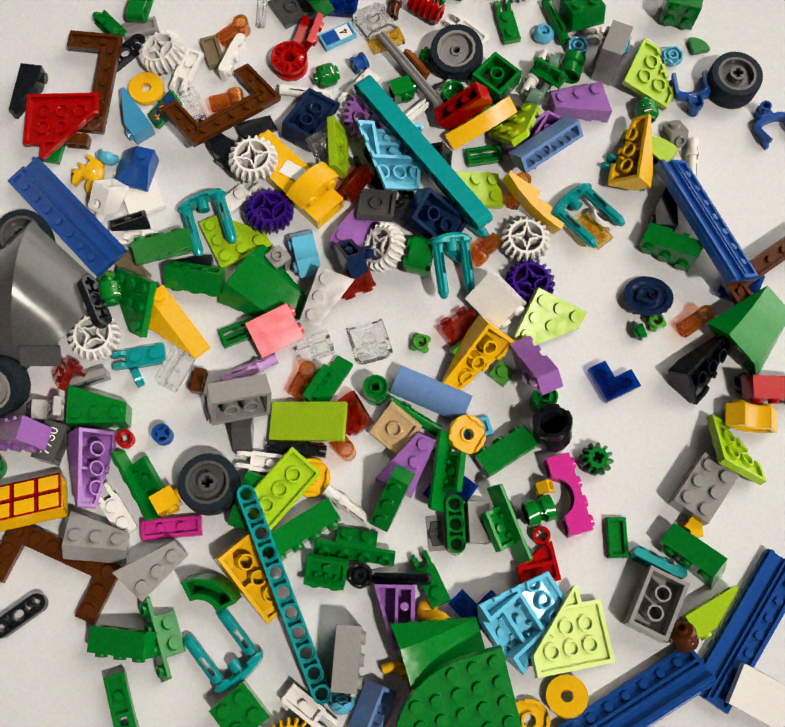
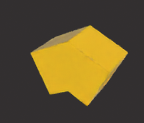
M546 479L534 484L537 497L555 492L552 480Z
M692 516L687 518L682 528L697 538L703 537L702 523Z

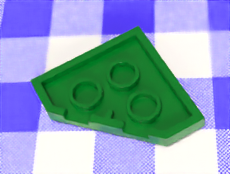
M117 267L114 280L122 284L123 300L119 303L128 330L136 336L147 338L157 282L125 268Z

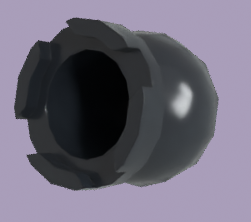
M546 404L541 406L540 410L533 415V437L538 447L546 452L553 453L564 450L572 439L573 417L570 411L561 408L559 404Z

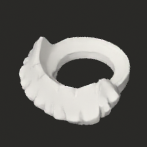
M597 208L591 211L592 218L598 224L607 227V231L617 226Z

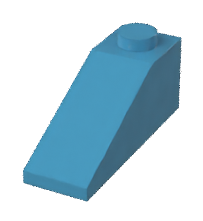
M122 87L123 118L127 128L125 133L130 140L134 139L136 144L139 145L156 133L152 124L133 98Z

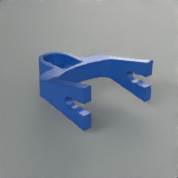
M703 70L702 77L699 79L703 89L699 92L680 91L676 73H672V80L669 81V85L673 88L675 100L687 102V114L691 117L693 115L697 116L704 105V100L711 93L707 70Z
M767 100L762 101L756 108L754 116L758 121L753 127V131L764 150L768 149L769 143L773 139L762 127L777 121L782 122L785 126V112L773 113L771 111L772 103Z

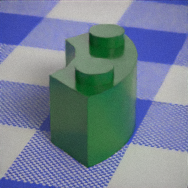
M212 573L193 574L181 582L189 601H206L217 612L235 604L242 597L230 581Z

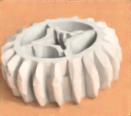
M161 30L160 33L155 32L153 36L149 35V39H144L145 43L141 44V49L139 50V58L143 67L150 73L155 75L159 73L163 75L165 72L169 73L171 69L175 70V66L180 65V61L184 60L183 56L186 54L185 44L174 31L166 30L164 32Z
M248 135L246 140L241 137V142L235 141V147H231L228 163L237 179L241 177L243 182L248 179L250 184L253 180L259 183V179L265 181L266 176L271 177L272 172L276 171L278 154L275 146L271 145L269 140L265 141L264 137L258 139L257 135L254 138Z
M527 215L522 220L518 216L516 221L512 219L510 224L507 223L505 225L500 241L502 242V249H506L505 255L511 254L510 260L517 258L516 262H520L524 258L526 261L532 258L533 262H535V259L541 260V257L546 255L550 247L551 238L548 237L549 231H545L546 225H540L541 220L535 222L534 216L529 220ZM518 230H523L521 233H516V235H512L514 232ZM535 245H539L536 249L528 250L529 247H535Z
M391 223L375 225V229H370V234L366 235V241H363L365 243L364 246L369 245L375 255L373 258L366 259V263L369 269L375 272L386 273L387 271H392L393 267H397V262L401 261L402 255H405L403 250L406 248L404 243L407 240L404 238L405 234L401 229Z
M84 314V318L80 319L73 326L74 329L69 330V334L72 335L68 337V341L71 342L69 344L70 348L74 349L73 353L79 355L80 359L84 360L86 358L88 362H91L93 359L95 362H99L100 357L106 360L107 354L111 356L112 350H118L115 344L121 343L119 337L122 335L118 331L120 327L116 324L114 318H112V322L108 326L99 329L93 325L90 316ZM108 327L109 335L106 340L104 334L106 333L105 329ZM84 334L86 338L84 340L85 344L82 347L81 339Z

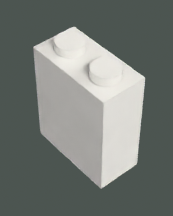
M490 271L465 298L485 319L503 330L512 323L510 320L515 315L517 317L525 310L524 305L527 303L496 271Z

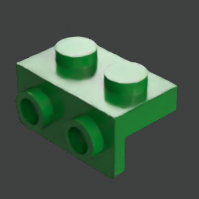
M308 553L303 584L312 588L322 587L329 588L332 591H343L349 559Z

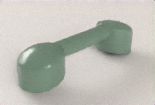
M550 54L548 62L552 66L559 68V57ZM544 81L540 90L533 88L527 96L525 103L530 102L539 106L545 98L550 83Z

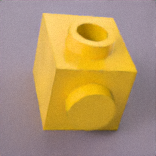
M171 485L149 496L157 514L161 517L176 513L180 510L179 507L183 505L178 488L174 489Z

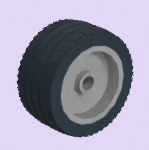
M452 24L441 29L431 43L430 55L433 68L444 80L450 79L465 82L471 79L472 74L481 66L483 61V45L477 32L463 24Z
M0 356V416H4L24 405L28 400L31 390V381L26 369L20 365V362L8 356Z

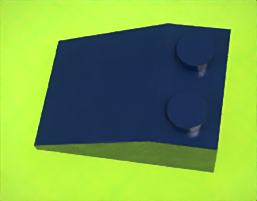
M309 88L282 122L281 137L313 152L326 132L327 117L336 114L340 103Z
M430 187L421 188L416 191L400 219L412 230L428 239L444 233L462 232L467 224L466 219Z

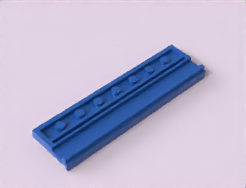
M34 156L30 164L26 167L23 166L7 181L98 278L101 277L129 251L42 160Z
M664 159L657 162L654 166L656 172L725 283L754 281L759 277L758 273L685 160L665 162Z
M765 549L702 658L706 668L716 677L717 683L699 696L725 714H728L732 708L725 700L740 663H745L752 668L755 667L785 614V559L776 554L774 550Z
M675 651L588 706L578 717L568 719L557 727H651L714 686L717 680L714 674H711L706 668L705 663L695 651L690 653Z

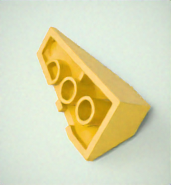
M646 114L633 118L625 135L626 141L623 148H619L617 152L619 155L617 161L611 165L608 178L609 186L632 191L651 187L653 176L651 115Z
M164 285L158 287L155 291L149 330L157 333L166 341L171 342L194 359L198 358L211 347Z
M479 315L468 329L441 382L461 390L474 380L475 375L482 370L486 371L489 365L496 359L499 361L510 349L509 344L515 342V340Z
M251 533L233 542L213 558L226 577L266 624H269L280 614Z

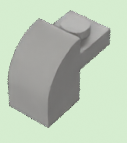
M53 396L49 400L31 399L26 403V416L44 424L45 419L58 423L62 422L64 402H61L62 397Z

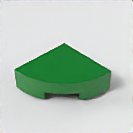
M696 37L688 38L687 43L692 56L710 51L709 45L702 39Z

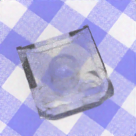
M374 2L363 9H358L353 14L351 20L352 26L367 43L378 38L377 35L382 31L389 33L397 30V25L387 14L384 4Z
M382 319L352 328H345L356 363L364 365L388 358L393 353Z

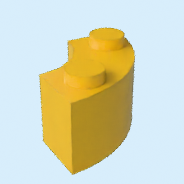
M320 162L304 172L291 186L286 195L300 209L313 207L321 195L335 187L339 175L325 162Z
M733 400L732 403H726V426L745 432L778 433L777 410L767 403L754 405L744 400Z

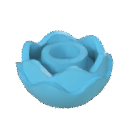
M548 24L536 26L533 30L534 40L539 44L550 43L554 38L552 27Z
M574 36L568 41L567 50L575 49L586 54L588 42L584 37Z
M668 46L662 51V61L667 66H677L683 60V52L678 46Z
M102 149L97 151L98 160L104 164L114 166L120 160L118 155H114L109 151H103Z
M334 693L328 701L329 708L337 715L348 714L355 704L353 696L351 697L348 693Z

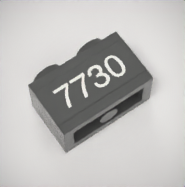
M45 419L44 425L52 428L46 450H36V453H32L31 457L41 462L60 466L68 445V433L73 431V429L68 425Z

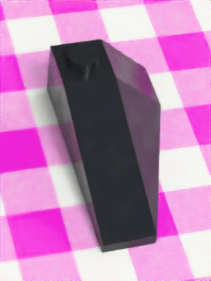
M714 336L678 359L668 370L672 386L691 403L697 405L710 389L708 384L711 378H716L718 374L716 372L719 363H724L733 344L726 336Z

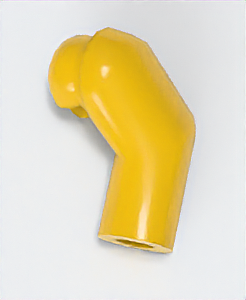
M401 660L381 664L383 675L394 672L402 680H408L404 664Z

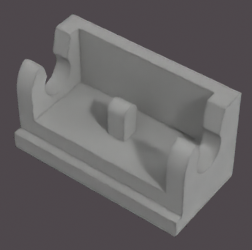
M467 501L464 503L466 544H485L491 542L480 515L489 510V501Z

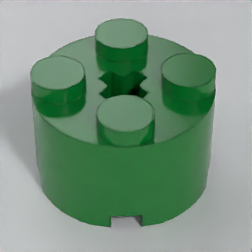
M415 235L413 238L409 237L407 243L409 254L408 256L405 255L403 261L406 272L429 276L428 271L431 270L433 262L432 246L428 244L430 239Z

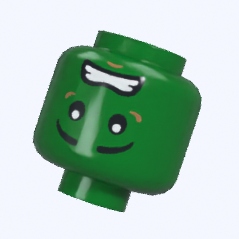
M326 63L316 67V73L313 74L315 84H319L321 88H328L338 83L340 74L336 65Z
M642 97L633 107L636 117L650 114L651 124L656 121L659 115L656 101L652 98Z
M113 277L103 278L98 283L101 293L100 298L102 300L105 299L107 307L119 305V302L123 300L122 284L114 280Z

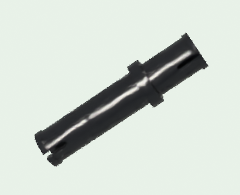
M267 441V445L275 446V448L267 447L266 451L268 453L286 454L293 447L305 458H308V456L326 458L327 453L319 452V450L327 451V445H310L309 442L300 444Z

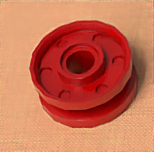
M284 41L278 44L272 51L273 71L281 80L288 82L297 81L307 73L309 67L307 51L298 42Z

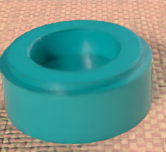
M139 369L130 370L137 387L144 386L145 382Z

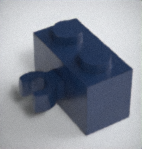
M352 239L334 244L338 264L350 278H359L363 274L368 273L366 259L375 257L374 251L370 249L369 245L360 248Z

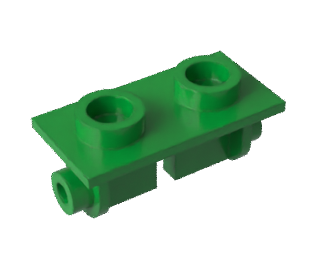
M103 10L102 13L97 11L93 13L94 24L104 33L122 35V37L126 34L127 30L106 10Z
M536 57L534 66L530 69V72L558 89L569 77L565 74L564 70L562 71L552 66L542 57Z

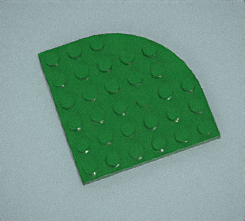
M497 645L463 655L434 668L432 673L424 679H420L412 688L399 711L396 721V727H522L502 646Z

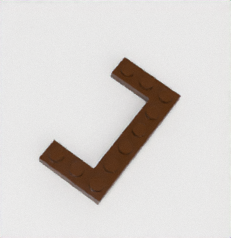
M70 30L67 43L69 50L100 52L92 93L98 92L100 95L99 113L78 132L105 134L123 43L122 35Z
M247 63L235 69L234 76L252 95L199 123L177 100L161 107V113L195 148L280 102L281 96Z
M785 236L750 260L759 275L754 281L730 282L729 284H726L724 280L720 281L734 305L752 295L748 287L750 284L785 260Z
M32 525L8 530L0 544V582H6L25 546L94 577L75 617L95 625L118 581V578L112 572L122 566L116 563L63 559V539Z

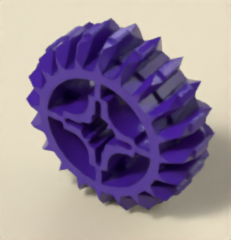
M269 188L266 191L260 189L259 193L254 192L253 196H249L248 201L245 203V220L249 223L250 227H254L255 232L261 230L263 234L267 231L270 235L272 231H275L278 234L279 229L284 231L285 226L289 227L290 221L293 220V203L287 195L284 196L283 191L277 193L276 188L273 191H270Z
M525 258L522 259L521 263L519 261L515 262V266H510V271H507V278H505V281L527 302L526 306H528L536 287L544 284L543 290L553 294V287L555 286L553 281L555 277L550 275L551 269H545L546 263L540 265V260H537L535 263L532 258L529 259V262ZM520 273H524L523 278L515 282V277Z

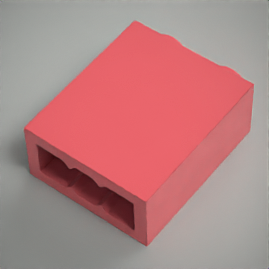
M284 303L244 323L261 358L304 338L302 335L304 329L301 323H296L293 317L296 313L292 305L288 306L287 303Z

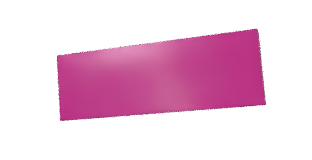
M202 515L158 518L152 521L140 520L141 541L203 536Z

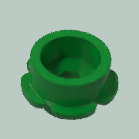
M427 46L421 49L419 53V59L422 60L423 64L425 62L430 63L431 61L430 49Z
M635 323V328H632L635 339L639 338L642 341L643 338L647 337L643 323Z

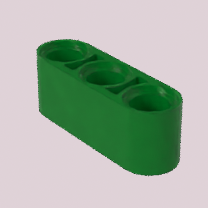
M129 0L126 8L127 20L129 22H147L154 0Z
M248 470L241 486L250 485L255 488L265 475ZM244 489L241 492V498L244 500L251 490ZM236 498L228 519V525L248 531L249 528L244 514L237 508L240 504L238 498Z
M453 494L446 499L444 512L446 548L451 555L456 556L464 551L466 536L464 502L459 495ZM455 500L458 502L459 508L453 510L449 507L448 503ZM452 520L460 523L458 530H453L450 527ZM454 540L459 541L461 549H452L451 542Z

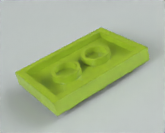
M334 115L329 116L325 126L328 135V141H326L329 156L327 157V164L339 175L343 182L350 180L348 132Z
M455 171L487 209H501L504 206L499 173Z

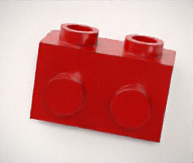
M320 12L316 14L313 20L304 15L293 39L294 42L301 44L307 52L311 46L315 47L319 38L316 35L318 32H321L324 26L322 22L324 15Z

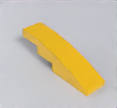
M506 96L493 106L487 107L477 115L459 124L444 134L450 147L455 150L517 113V110L510 96Z
M511 171L503 177L502 181L526 212L532 217L534 216L536 221L541 220V225H546V229L553 234L562 229L564 223L550 214L553 207L538 198L540 190Z

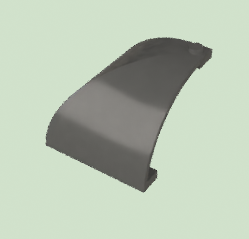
M33 221L28 223L0 249V356H8L20 362L19 346H54L87 312L77 282L89 273ZM91 298L93 304L95 303L96 299ZM23 366V367L27 370V369H28L29 367H31V366Z

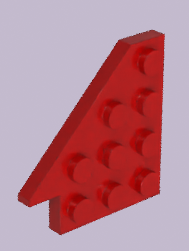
M99 93L27 94L23 144L26 147H40V159L45 161L99 113Z

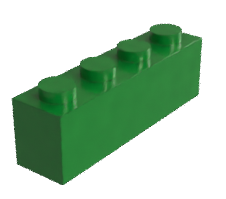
M329 498L324 499L271 532L282 561L287 558L286 555L292 551L296 553L305 547L304 544L309 540L314 542L322 537L321 533L325 530L332 531L339 526L338 522L341 521V518ZM272 547L264 548L268 559L273 558L275 554Z

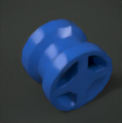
M363 52L358 53L356 57L349 58V64L356 74H359L362 69L370 67L369 61Z
M166 424L155 425L151 431L152 439L158 445L167 446L174 439L173 431Z

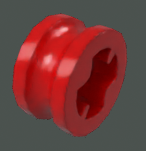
M121 430L116 435V443L124 449H129L135 444V436L129 430ZM124 435L130 437L128 439L129 442L126 444L123 441L121 442V439H124L122 438Z
M539 526L533 530L531 538L535 544L544 545L550 540L551 534L546 527ZM539 530L542 532V534H546V537L543 538L544 541H540V538H536V534L539 533Z

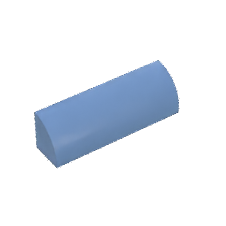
M569 116L561 118L509 152L512 161L522 172L528 173L583 137L580 122L578 119Z
M402 365L390 391L393 395L452 420L465 415L472 399V395Z
M366 679L348 727H383L396 691Z

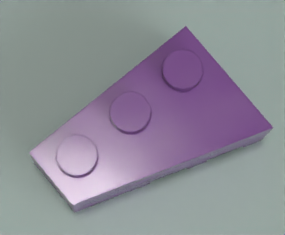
M602 81L551 92L547 103L550 111L562 117L569 116L585 119V121L602 120V122L608 123L612 113Z
M530 335L509 344L516 365L514 369L516 376L519 379L521 378L526 385L531 386L533 391L536 390L539 394L544 395L563 387L559 369L547 355H541L539 352L541 348L539 345H533V338Z
M417 433L375 478V482L386 486L390 475L398 465L415 474L405 495L412 498L435 447L436 440Z
M374 584L392 650L400 651L395 642L390 623L415 621V585Z

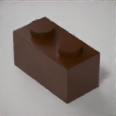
M75 133L65 144L67 148L90 150L92 140L89 134Z
M195 367L194 371L192 370V380L188 384V389L191 393L203 395L208 377L207 369Z

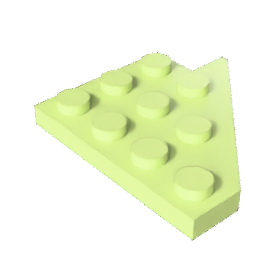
M578 585L571 586L531 655L535 678L615 662L601 599L581 602Z

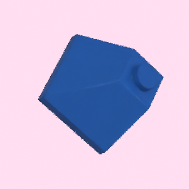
M140 146L125 150L114 178L129 186V188L148 192L159 163L155 150Z

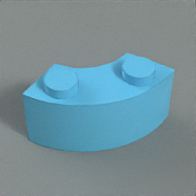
M312 230L290 234L291 240H288L290 251L294 250L296 262H293L295 273H299L300 278L314 275L316 267H321Z

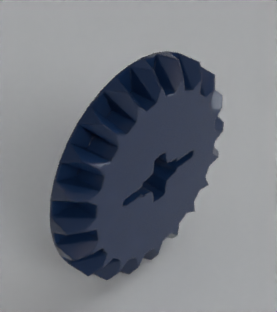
M647 276L631 280L626 285L623 293L626 306H629L631 311H636L637 315L643 314L644 317L650 315L652 318L655 315L661 316L662 313H666L671 308L674 299L671 288L665 282ZM645 295L652 297L651 300L645 298Z

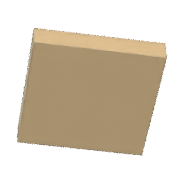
M392 401L368 433L397 455L413 439L423 425Z

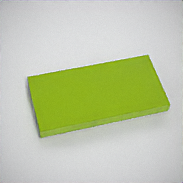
M272 402L269 440L345 442L348 403Z
M293 447L288 450L254 488L270 530L275 527L321 475V472ZM252 491L244 500H249L252 497ZM252 508L248 512L251 520L257 519L260 515L257 508ZM260 527L265 533H267V530L264 527Z

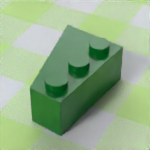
M650 223L637 248L646 254L657 257L662 262L674 265L678 270L687 272L698 259L703 246L699 240L690 238L688 233L684 232L683 235L674 233L672 228Z

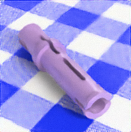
M275 352L264 358L254 359L255 361L222 374L223 381L248 377L258 372L262 373L265 369L279 364Z

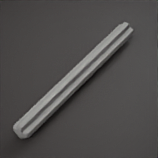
M385 31L377 35L378 40L409 75L412 81L415 82L433 106L437 108L445 103Z

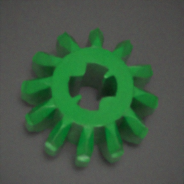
M598 442L595 444V447L590 443L588 448L582 449L583 454L579 456V459L584 461L580 466L587 467L585 473H589L592 470L593 476H596L598 473L602 476L605 474V470L609 471L611 469L609 464H612L614 460L608 458L612 455V452L605 451L608 448L606 445L601 448ZM594 457H595V458L598 457V458L600 459V461H599L598 463H597V461L594 462L593 458H594Z

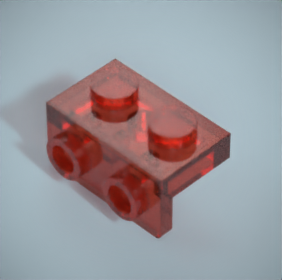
M363 164L360 168L355 167L335 190L344 200L353 202L374 177L368 165Z
M369 267L368 273L363 274L359 278H353L355 280L342 295L341 299L349 300L356 297L355 293L362 291L364 294L373 290L376 282L372 278ZM346 272L341 273L342 275L349 277Z
M461 307L455 311L456 314L443 318L440 324L436 326L438 330L442 331L450 347L464 339L468 329L477 319L473 308Z
M62 358V365L54 367L52 377L58 389L66 391L73 374L82 377L86 376V372L78 360Z
M351 390L337 401H331L348 403L345 433L348 436H356L374 423L355 390Z

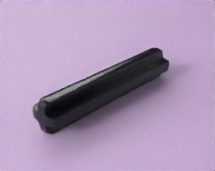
M374 573L372 581L374 584L430 585L431 574Z

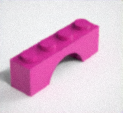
M569 452L546 458L543 464L548 480L563 485L570 495V509L561 518L566 537L570 538L594 530L593 526L595 523L593 516L587 510L588 500L582 494L581 479L579 476H576L574 470L576 468L574 458L570 457Z

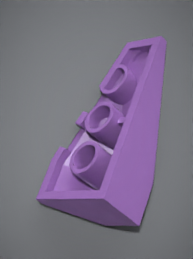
M357 204L329 238L330 248L335 251L334 244L348 239H352L362 248L365 244L363 241L367 239L366 235L370 234V229H375V225H378L379 221L357 220Z
M78 427L68 433V458L75 507L97 508L104 487L103 482L110 469L109 464L112 458L110 453L116 451L115 431Z

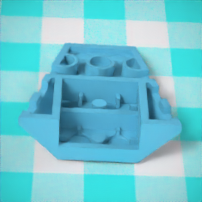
M357 120L356 122L384 190L417 191L420 188V166L388 129H376L375 121ZM413 123L422 133L424 124Z
M546 571L478 604V621L493 645L502 646L505 660L524 675L528 670L527 666L531 661L533 651L565 597L549 571Z

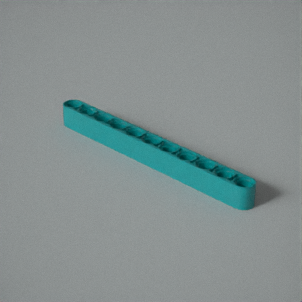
M371 75L354 84L357 95L474 230L479 231L493 220V216L487 207Z
M242 485L237 490V498L310 693L317 704H325L331 698L330 686L255 489L250 485ZM244 489L252 491V497L249 500L241 498V492ZM252 508H257L260 512L259 517L255 520H251L248 516V512ZM259 527H264L267 530V536L264 539L256 537L255 533ZM272 547L275 554L273 558L266 559L263 556L264 548ZM277 566L281 568V577L273 578L270 575L272 567ZM282 586L287 587L290 591L286 598H281L278 595L277 591ZM292 606L296 608L297 614L295 617L289 618L286 616L285 610L287 607ZM298 626L305 630L304 635L300 638L295 637L292 633L293 629ZM303 647H309L312 650V654L305 658L301 656L300 650ZM311 667H317L320 670L319 675L315 678L308 675V670ZM322 687L328 691L324 698L316 696L315 693L318 688Z

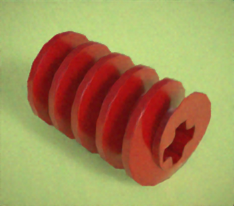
M408 0L407 9L412 10L413 13H418L420 17L436 25L444 14L445 5L443 4L439 8V1L433 4L434 0Z

